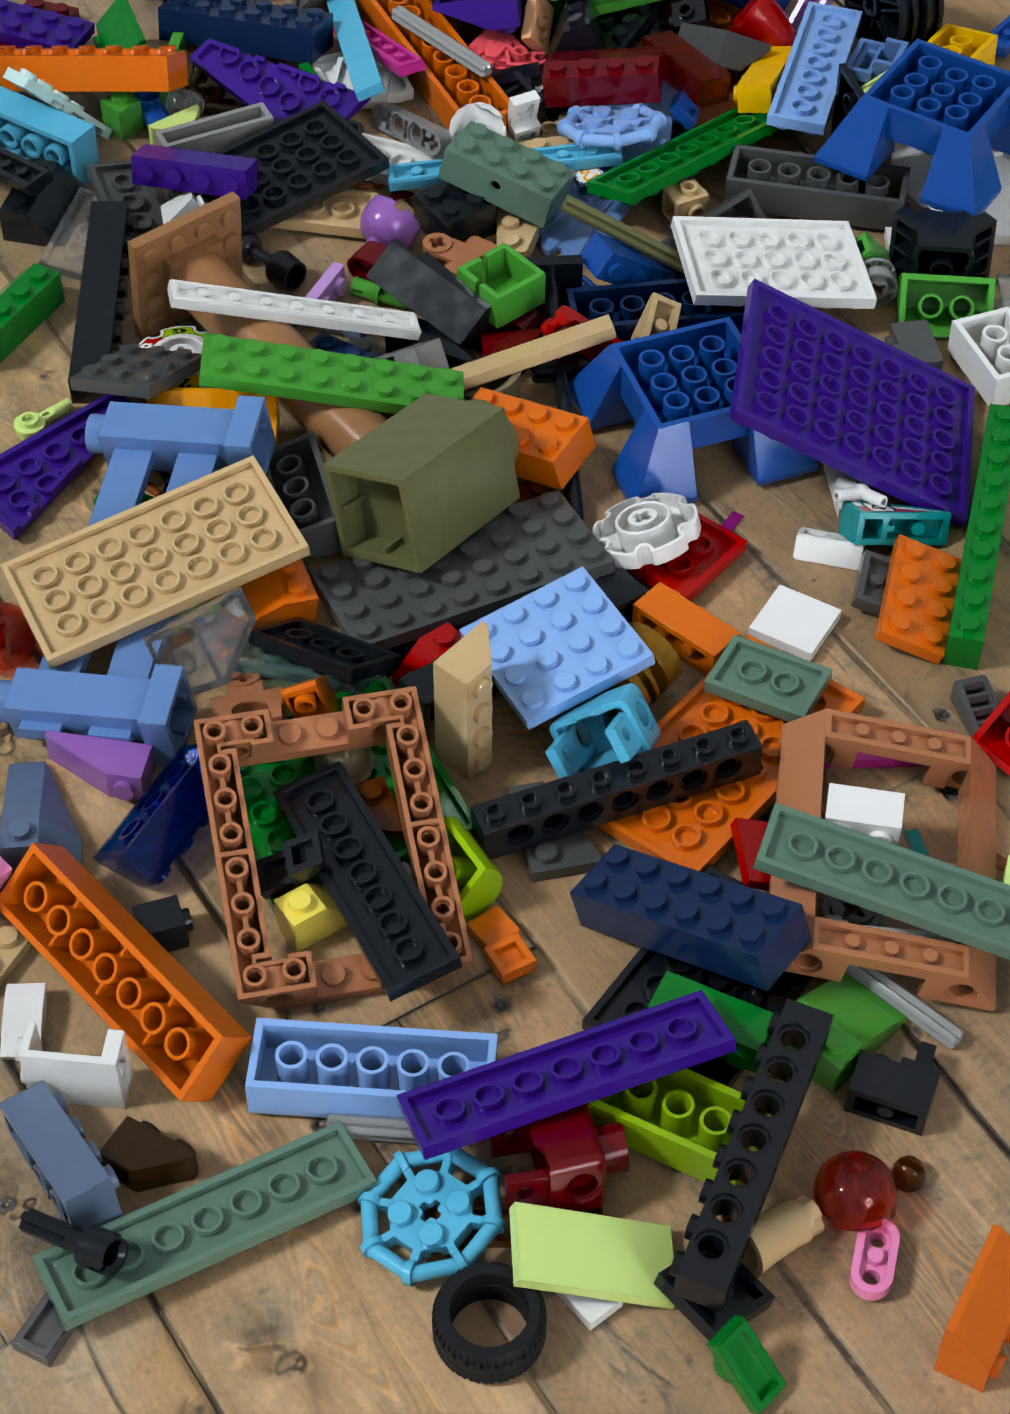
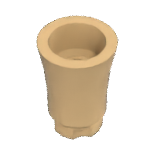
M801 1195L793 1200L788 1199L760 1213L741 1262L756 1278L764 1274L776 1262L810 1242L813 1236L823 1232L825 1228L822 1220L823 1215L815 1201L809 1199L806 1195Z

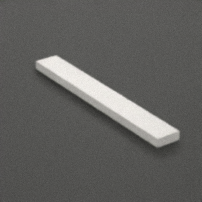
M169 279L167 287L171 308L410 340H419L421 334L415 312Z

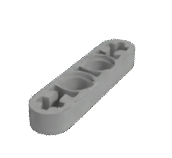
M393 103L377 104L372 110L373 124L378 130L431 156L443 155L445 148L452 141L450 133L445 128ZM401 119L404 123V131L401 126ZM419 127H420L421 133H422V138H421V139H420V136H419Z

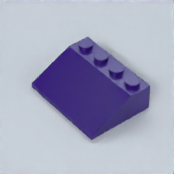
M435 0L432 4V9L435 12L491 31L500 30L501 34L515 32L517 30L516 27H520L524 20V8L527 0Z

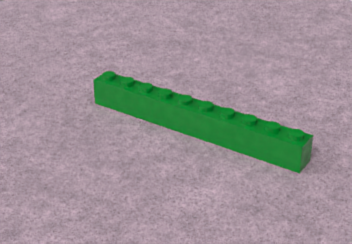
M990 403L943 659V664L978 670L984 643L1010 487V406Z

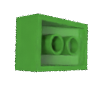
M844 973L841 982L830 980L801 996L797 1002L834 1015L828 1039L812 1079L834 1095L853 1075L861 1050L874 1054L906 1021L907 1016L847 973ZM785 1046L786 1048H788V1049H790V1050H797V1049L794 1048V1047Z

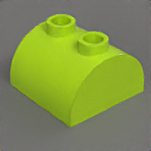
M447 816L444 823L464 919L467 922L481 914L495 901L502 889L503 877L464 824L457 818Z

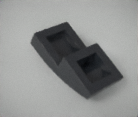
M318 830L284 841V851L255 860L260 892L264 899L267 900L293 889L312 878L326 866L321 833Z

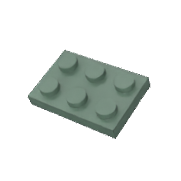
M734 634L705 679L704 691L790 722L812 713L832 679L833 669Z

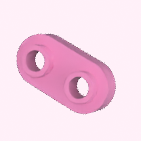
M873 1217L865 1220L860 1225L856 1237L849 1284L857 1296L868 1301L880 1300L887 1296L891 1290L894 1278L900 1233L897 1227L885 1218ZM879 1241L883 1244V1247H874L870 1242ZM872 1278L877 1284H867L863 1279Z

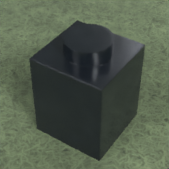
M177 895L132 906L133 917L167 952L190 947L187 932L194 930L189 909H181Z

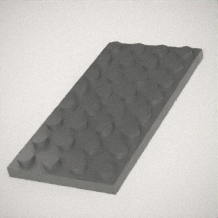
M556 490L511 504L423 573L353 557L311 571L310 577L313 586L343 634L388 650L418 640L421 636L447 622L456 627L482 618L582 566L593 579L614 573L615 562L562 493Z

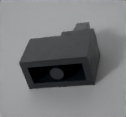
M921 1041L915 1060L902 1057L901 1063L890 1060L882 1054H872L861 1050L847 1090L843 1111L922 1136L942 1069L932 1066L937 1046Z

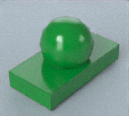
M734 1315L706 1344L714 1356L713 1366L716 1375L733 1385L749 1412L760 1414L787 1385L744 1316Z

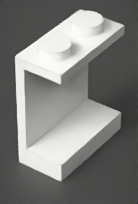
M27 1022L24 1036L17 1038L14 1052L15 1061L20 1062L21 1083H25L27 1089L44 1081L52 1094L56 1092L61 1094L65 1103L125 1109L133 1071L124 1030L108 1029L100 1057L43 1051L36 1022Z

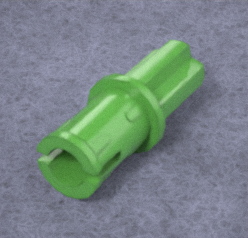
M358 276L354 277L350 289L354 290L350 291V295L369 299L378 306L383 303L403 310L408 309L406 305L374 282Z

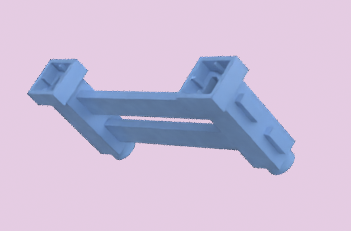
M238 395L234 409L110 401L106 414L91 413L85 426L86 448L89 453L104 454L108 468L88 526L141 504L152 470L172 472L166 492L254 455L266 475L276 440L265 397ZM173 616L119 639L107 675L85 673L92 652L53 669H50L44 655L39 669L17 667L13 680L0 679V723H9L17 738L45 740L46 730L149 744L153 746L156 765L180 767L197 706L184 667L158 664Z

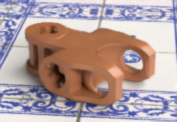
M443 233L428 234L422 241L423 250L432 255L456 277L458 267L477 257L483 260L484 253L497 247L493 242L481 237L471 236L464 243Z
M243 670L229 674L225 678L227 695L210 698L213 717L268 709L270 722L287 720L286 706L280 691L282 686L264 689L261 676L256 671Z

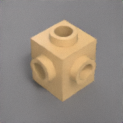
M695 179L683 181L663 189L662 213L670 223L673 216L700 217L708 211V205L710 204L709 194Z

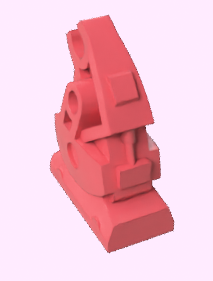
M485 29L468 45L471 51L492 64V71L539 61L540 71L543 73L544 62L546 61L545 52L532 51L529 47L522 45L521 41L516 40L514 35L501 34L500 30L491 31Z

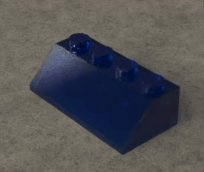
M197 744L181 746L94 855V860L138 886L159 885L169 876L171 872L169 866L177 856L183 855L190 849L194 842L192 838L199 828L209 823Z

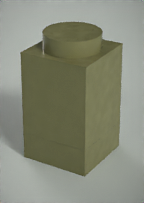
M425 393L325 462L323 468L343 555L423 573L520 498L514 463L519 454V442L516 431L505 414L504 407L495 406L481 399L465 401Z

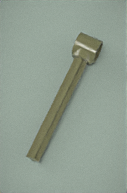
M570 195L566 196L561 206L562 212L684 274L677 250Z

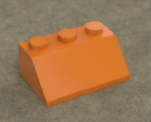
M993 1224L948 1322L934 1366V1370L982 1393L989 1377L996 1381L998 1380L1007 1356L1000 1352L1005 1342L1010 1344V1236L1002 1227Z

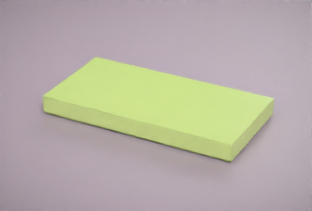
M514 1202L509 1208L514 1287L665 1309H673L675 1307L654 1285L658 1273L669 1267L674 1259L671 1226Z

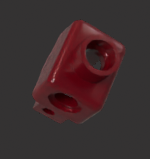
M588 1103L510 1130L514 1131L511 1134H505L506 1132L490 1137L492 1158L530 1152L535 1168L533 1171L505 1175V1199L508 1214L509 1208L514 1202L579 1212L598 1210L604 1206L606 1201V1175L627 1172L629 1170L628 1146L622 1124L620 1122L595 1125Z

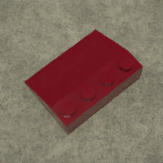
M664 46L552 52L544 62L542 76L546 108L572 107L575 105L600 106L661 103Z

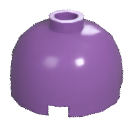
M375 195L368 202L360 219V229L366 242L375 241L385 246H388L392 240L397 238L409 248L417 239L421 227L416 218L406 208L403 212L399 211L394 207L397 202L383 195Z

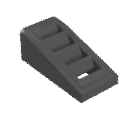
M986 675L961 679L953 683L950 700L967 732L972 737L985 722V720L977 721V719L989 717L999 705ZM981 704H982V706H980V707L972 708V706H976V705H981Z

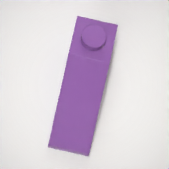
M46 730L44 736L50 760L109 797L145 802L156 770L152 745Z

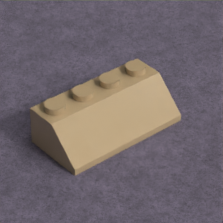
M481 621L433 662L436 756L441 763L468 781L479 771H484L490 765L493 758L492 659L488 624L484 621Z

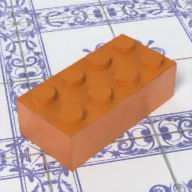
M482 387L471 398L485 400L495 406L504 407L505 414L512 423L518 437L519 454L514 465L516 476L562 490L596 447L588 417Z

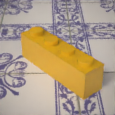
M771 46L769 52L749 65L748 70L741 76L740 81L734 86L733 100L734 103L738 104V113L769 112L792 46Z

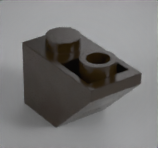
M126 1116L99 1151L103 1160L101 1165L104 1167L109 1164L114 1170L119 1183L135 1192L193 1180L199 1174L196 1151L189 1143L178 1138L173 1140L163 1135L152 1123L148 1121L139 1122L129 1116Z

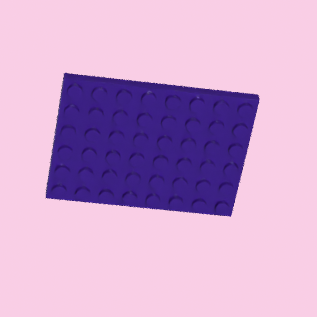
M754 278L747 289L729 419L795 449L801 454L814 458L831 468L854 477L858 481H862L888 495L894 496L913 507L949 511L952 513L950 523L962 528L968 521L975 386Z

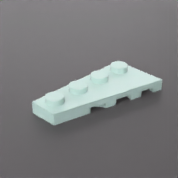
M8 67L3 75V78L43 104L93 124L95 126V133L108 140L113 131L111 128L85 113L83 106L70 100L63 93L55 89L53 90V86L37 79V76L24 68H21L20 72Z

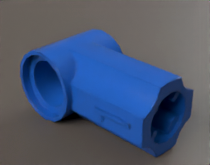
M135 92L134 97L141 101L144 125L148 127V125L170 116V113L161 102L160 92Z

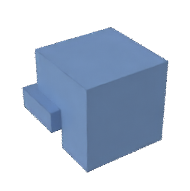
M889 37L886 38L885 43L860 38L847 62V67L861 87L888 70L908 49L909 42Z

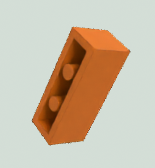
M661 582L656 584L633 604L632 622L647 625L660 633L672 645L682 661L705 676L713 669L734 634L741 637V633L735 630L733 626L722 622L703 607L697 606L683 597L678 591L672 590Z

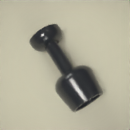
M247 233L242 236V262L251 263L257 260L266 266L265 275L267 280L276 286L290 291L301 286L305 280L307 269L305 264L287 250H280L271 255L262 250V242L257 235Z

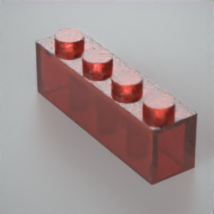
M672 30L642 36V47L664 46L662 79L677 91L683 90L698 107L701 108L729 101L731 74Z

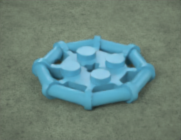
M461 1148L424 1160L420 1150L405 1153L399 1150L393 1154V1160L376 1178L377 1185L368 1191H363L357 1199V1203L361 1206L363 1242L360 1245L361 1253L365 1258H372L401 1278L403 1285L413 1287L416 1282L448 1277L454 1273L456 1274L458 1270H462L466 1266L470 1267L471 1264L477 1261L495 1237L505 1232L507 1222L503 1219L499 1185L502 1179L501 1173L496 1167L487 1166ZM442 1163L440 1171L436 1172L431 1169H425L414 1175L411 1168ZM456 1165L475 1177L476 1180L466 1185L455 1178L453 1173ZM403 1173L407 1179L404 1185L392 1199L382 1198ZM484 1193L486 1214L483 1216L475 1215L473 1211L474 1199ZM438 1207L440 1213L438 1219L430 1217L426 1222L423 1221L425 1217L424 1212L427 1209ZM377 1212L387 1213L390 1221V1230L382 1235H379ZM473 1230H478L477 1234L460 1253L458 1250L460 1245ZM399 1244L411 1253L410 1259L405 1261L389 1249ZM441 1251L442 1255L450 1254L452 1257L423 1263L425 1258L431 1257L430 1253Z

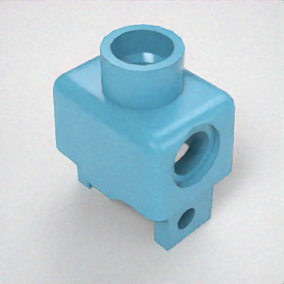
M628 683L595 695L562 712L550 726L549 731L554 741L545 753L560 779L617 760L620 763L629 761L636 754L652 750L661 736V731L639 687L636 684ZM617 709L619 713L613 719L609 714V710ZM576 729L581 737V743L577 737Z

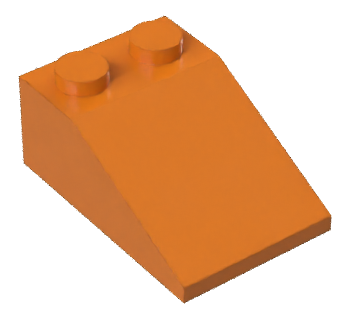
M302 559L200 603L215 645L248 640L249 630L298 617L316 623L319 598Z

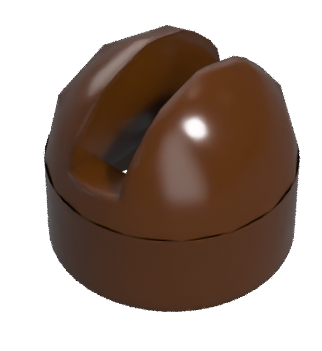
M910 1155L900 1157L892 1167L891 1181L898 1190L907 1193L915 1192L922 1187L925 1178V1168L922 1161Z

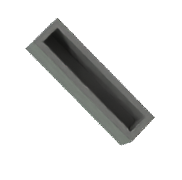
M260 102L154 131L155 143L157 146L215 153L273 125L274 118L265 104Z

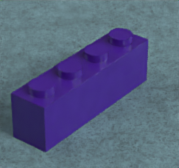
M150 144L142 145L131 155L132 184L215 196H224L233 191L240 199L244 200L258 188L257 159Z

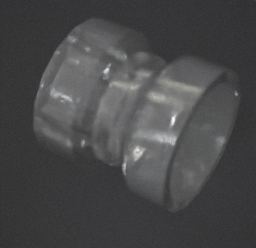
M179 88L167 94L165 105L171 115L195 104L200 108V115L204 109L203 98L196 91Z

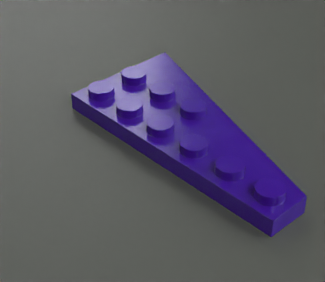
M210 38L189 57L191 64L245 106L263 102L273 116L274 124L323 100L348 122L371 100V98L359 102L355 91L348 89L344 84L338 82L333 84L321 80L318 75L280 62L277 65L266 61L265 57L257 54L254 57L242 53L239 48Z
M105 394L0 454V528L13 540H16L98 455L96 453H89L85 444V426L91 413L106 414L110 401L131 403L124 396Z

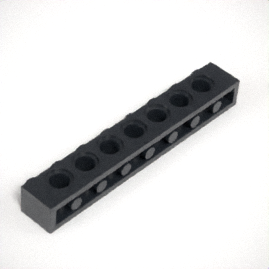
M748 720L636 754L631 760L620 763L617 760L471 806L472 835L488 858L493 860L759 775L763 746Z
M787 998L781 1013L773 1012L766 1033L772 1036L769 1045L760 1044L753 1064L754 1067L759 1068L755 1078L747 1077L741 1092L740 1099L746 1101L742 1111L734 1109L726 1131V1133L732 1135L729 1144L721 1143L717 1150L712 1166L718 1169L715 1179L706 1178L698 1202L704 1204L700 1216L692 1213L687 1224L684 1238L690 1241L686 1251L677 1250L669 1271V1275L675 1277L672 1294L722 1313L828 1039L834 1017L833 1014ZM785 1046H791L796 1048L797 1050H790ZM772 1079H780L785 1083H777ZM758 1112H767L772 1116L765 1117L760 1115ZM744 1146H754L759 1151H750ZM739 1180L746 1184V1186H736L730 1181ZM724 1215L729 1217L732 1221L722 1222L718 1220L715 1216ZM701 1252H713L718 1256V1258H706L701 1254Z

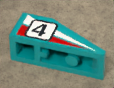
M845 501L842 504L838 533L854 545H894V541L899 534L926 545H946L952 513L887 503L884 508H879L866 501Z

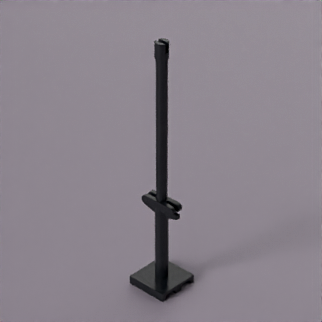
M582 255L525 257L546 273L545 303L534 308L536 311H545V320L554 318L555 311L562 305H565L566 288L582 287ZM566 355L531 367L532 381L534 383H554L556 409L573 413L570 381L590 363V359ZM578 469L565 486V497L585 523Z

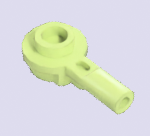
M65 398L40 413L24 412L15 418L13 422L14 431L22 440H26L47 428L46 426L50 425L52 420L71 411L73 404L68 398Z

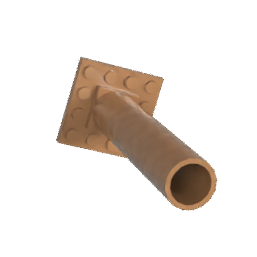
M233 191L128 241L134 330L141 341L146 337L160 333L162 329L169 328L193 316L210 334H222L228 337L255 339L262 342L315 349L289 323L171 308L167 291L169 279L255 290L243 279L240 197ZM279 397V404L308 433L314 431L319 444L332 457L387 420L377 411Z

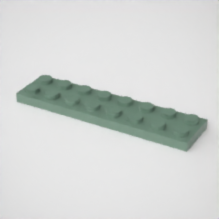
M775 802L753 869L1010 960L1009 884Z
M338 1121L101 1225V1227L121 1234V1238L129 1243L128 1256L123 1267L111 1277L103 1276L76 1264L73 1253L57 1246L33 1255L32 1260L65 1331H68L357 1200L363 1191H368L376 1186L377 1180L342 1122Z

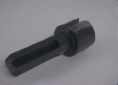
M30 1209L28 1212L24 1211L20 1216L19 1229L21 1232L73 1253L76 1264L106 1277L115 1275L120 1271L127 1259L129 1243L121 1238L122 1235L96 1224L82 1229L35 1209Z

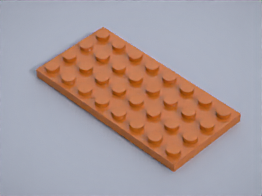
M749 634L745 637L751 641L771 647ZM709 673L657 723L661 736L653 749L748 720L763 746L760 774L596 826L638 852L703 872L708 865L713 866L734 844L730 824L736 817L757 820L776 800L781 728L783 724L788 722L704 691V681ZM831 679L812 713L829 708L858 714L864 708L865 697Z

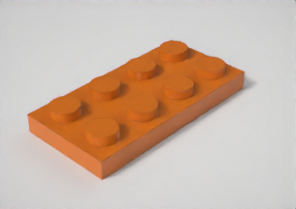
M899 534L894 541L874 639L938 665L945 653L961 559Z

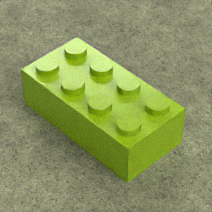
M686 1068L589 1102L588 1105L595 1125L620 1122L622 1124L629 1149L705 1182L706 1178L715 1179L718 1169L712 1166L717 1150L721 1143L729 1144L732 1135L726 1133L730 1118L734 1109L742 1111L746 1101L740 1099L741 1092ZM758 1112L760 1115L765 1117H769L770 1115L767 1112ZM744 1146L750 1151H757V1148L754 1146ZM731 1180L730 1182L739 1186L741 1181Z

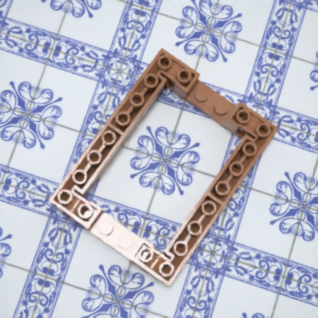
M416 686L342 697L343 711L270 722L268 709L193 720L238 1003L283 1010L385 992L363 953L312 961L311 950L287 954V958L272 960L240 767L386 745L412 880L460 956L462 968L473 963ZM459 968V969H457V970H455V971H453V972H451V973H449V974H447V975H445V976H443V977H441V978H439V979H437V980H434V981H432V982H430V983H428V984H426V985L434 984V983H436V982L442 980L443 978H445V977H447V976H449V975H451V974H453V973H455V972L461 970L462 968Z
M829 708L782 725L776 803L821 818L824 763L830 767L851 770L858 752L923 765V785L943 789L945 786L959 789L957 866L996 880V765L971 736ZM770 875L769 894L802 904L811 935V940L787 967L785 972L841 982L847 966L853 965L918 978L917 997L988 1011L996 1009V955L960 942L952 943L815 916L816 891Z

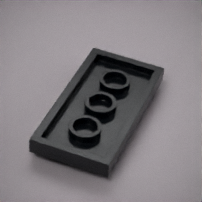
M300 617L249 630L248 644L262 649L264 654L284 657L288 659L287 661L290 664L310 667L314 673L331 675L338 678L340 683L346 685L360 684L361 680L370 677H383L385 673L400 669L401 666L400 654Z

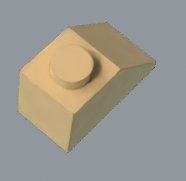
M653 292L636 325L631 340L676 329L682 304Z

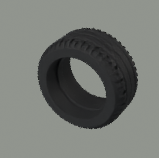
M484 1262V1264L477 1263L475 1265L471 1264L470 1267L466 1266L462 1270H458L456 1274H452L443 1283L435 1297L432 1310V1331L437 1353L452 1372H456L458 1376L465 1380L468 1378L469 1381L479 1384L480 1382H484V1384H495V1382H498L500 1384L504 1381L508 1382L509 1379L513 1380L517 1376L522 1375L523 1372H526L534 1364L543 1349L546 1338L547 1319L545 1301L540 1290L514 1287L513 1268L507 1264ZM485 1299L500 1300L510 1304L521 1313L526 1321L524 1329L516 1338L506 1344L495 1347L478 1346L468 1342L457 1333L452 1323L463 1308L473 1302Z

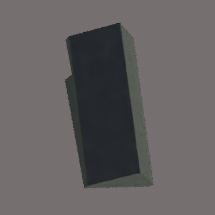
M397 238L392 240L366 277L456 343L479 353L480 334H486L491 306L427 251L416 256Z

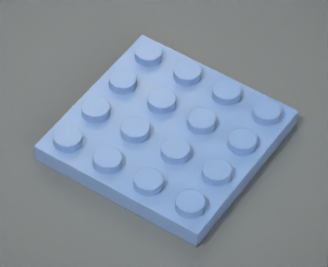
M583 566L459 629L461 638H463L481 621L488 624L492 659V681L528 730L655 664L654 654Z

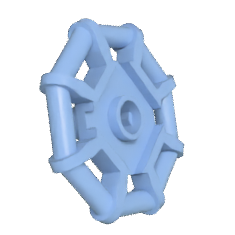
M647 103L582 107L575 105L570 107L568 115L558 122L557 130L561 136L569 137L575 141L577 147H613L616 151L621 150L623 146L654 141L657 137V132L666 125L667 120L663 112L654 111L648 107Z

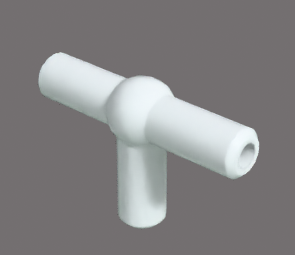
M843 476L836 480L835 486L837 489L833 492V499L837 503L857 500L866 501L879 508H884L887 505V496L870 489L865 483H857Z

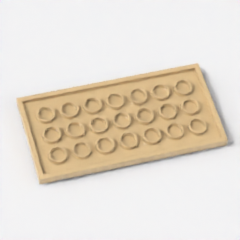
M252 455L0 564V568L50 669H53L309 556L311 553L309 545L258 461Z

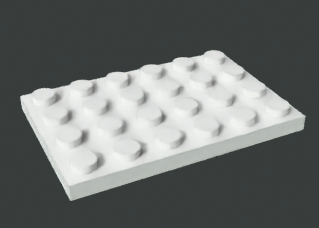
M695 216L672 217L670 226L694 305L745 306L748 286L755 278L814 308H875L877 297L849 221Z

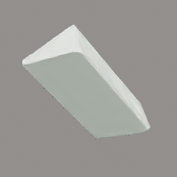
M801 527L796 536L793 558L859 570L865 545H854L839 533Z

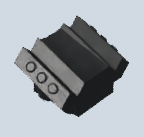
M908 206L897 210L893 216L889 257L896 269L897 281L901 273L989 278L997 220L986 212L974 217L965 210L961 212H943L926 207L916 213Z

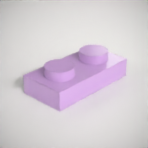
M333 262L305 297L336 302L340 296L345 294L348 281L345 278L344 265Z

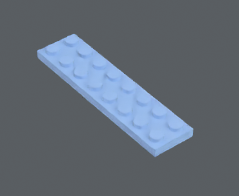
M808 2L771 103L766 125L775 126L781 130L802 131L808 135H824L835 102L839 64L845 63L847 65L863 11Z

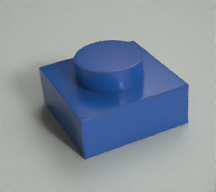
M683 90L673 96L669 108L671 116L688 131L696 125L700 109Z

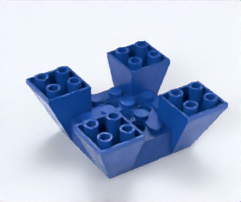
M917 38L860 98L814 156V162L848 174L855 179L867 181L894 152L896 141L899 144L910 146L923 151L925 154L934 156L920 197V203L943 212H961L965 210L975 217L983 213L1001 192L1002 186L992 149L1010 155V72Z
M730 316L610 344L570 381L571 400L579 415L588 417L592 430L634 420L636 423L612 467V475L626 500L636 496L639 498L648 497L652 493H673L684 496L687 504L696 502L697 488L692 449L732 440L733 446L758 486L818 471V464L814 458L801 454L795 449L729 419L741 334Z

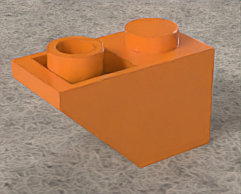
M325 675L299 682L280 690L281 697L294 718L339 712L337 696Z

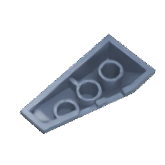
M46 761L9 764L1 815L0 852L1 857L11 866L12 874L33 842L64 846L82 865L83 843Z

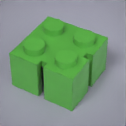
M506 243L484 253L483 260L477 257L457 268V278L491 306L488 322L497 329L545 303L546 273Z

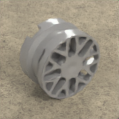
M884 258L864 260V265L877 297L875 306L888 304L896 297L899 288L894 265Z

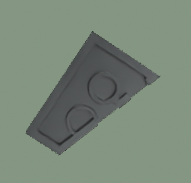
M544 782L507 787V795L544 784ZM583 831L523 850L532 883L588 873L602 858Z

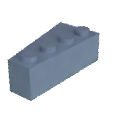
M41 1081L0 1102V1110L8 1132L31 1171L34 1170L47 1198H52L60 1214V1220L85 1229L89 1225L96 1224L101 1226L123 1216L115 1193V1189L120 1187V1183L114 1170L109 1164L104 1167L101 1165L103 1160L93 1140L85 1142L84 1138L86 1136L79 1120L75 1115L70 1118L67 1116L69 1111L59 1092L52 1094L44 1081Z

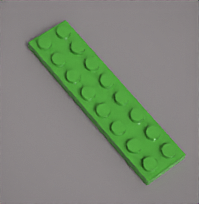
M204 333L198 384L200 386L391 414L398 413L425 393L464 400V372L422 366L416 363L409 364L389 361L387 359L362 357L354 354L335 353L321 349L295 347L288 344L262 342L255 339L228 337L222 334Z

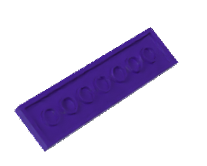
M699 990L396 1096L401 1113L424 1160L734 1052L736 1051V1041L705 993Z

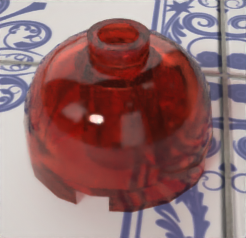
M0 602V673H4L25 664L32 657L36 647V639L20 607L10 602Z
M851 1150L838 1153L828 1158L822 1164L816 1174L813 1200L818 1205L822 1215L833 1220L834 1228L843 1231L863 1232L875 1230L882 1226V1219L889 1215L891 1219L895 1216L897 1186L891 1170L880 1158L864 1151Z

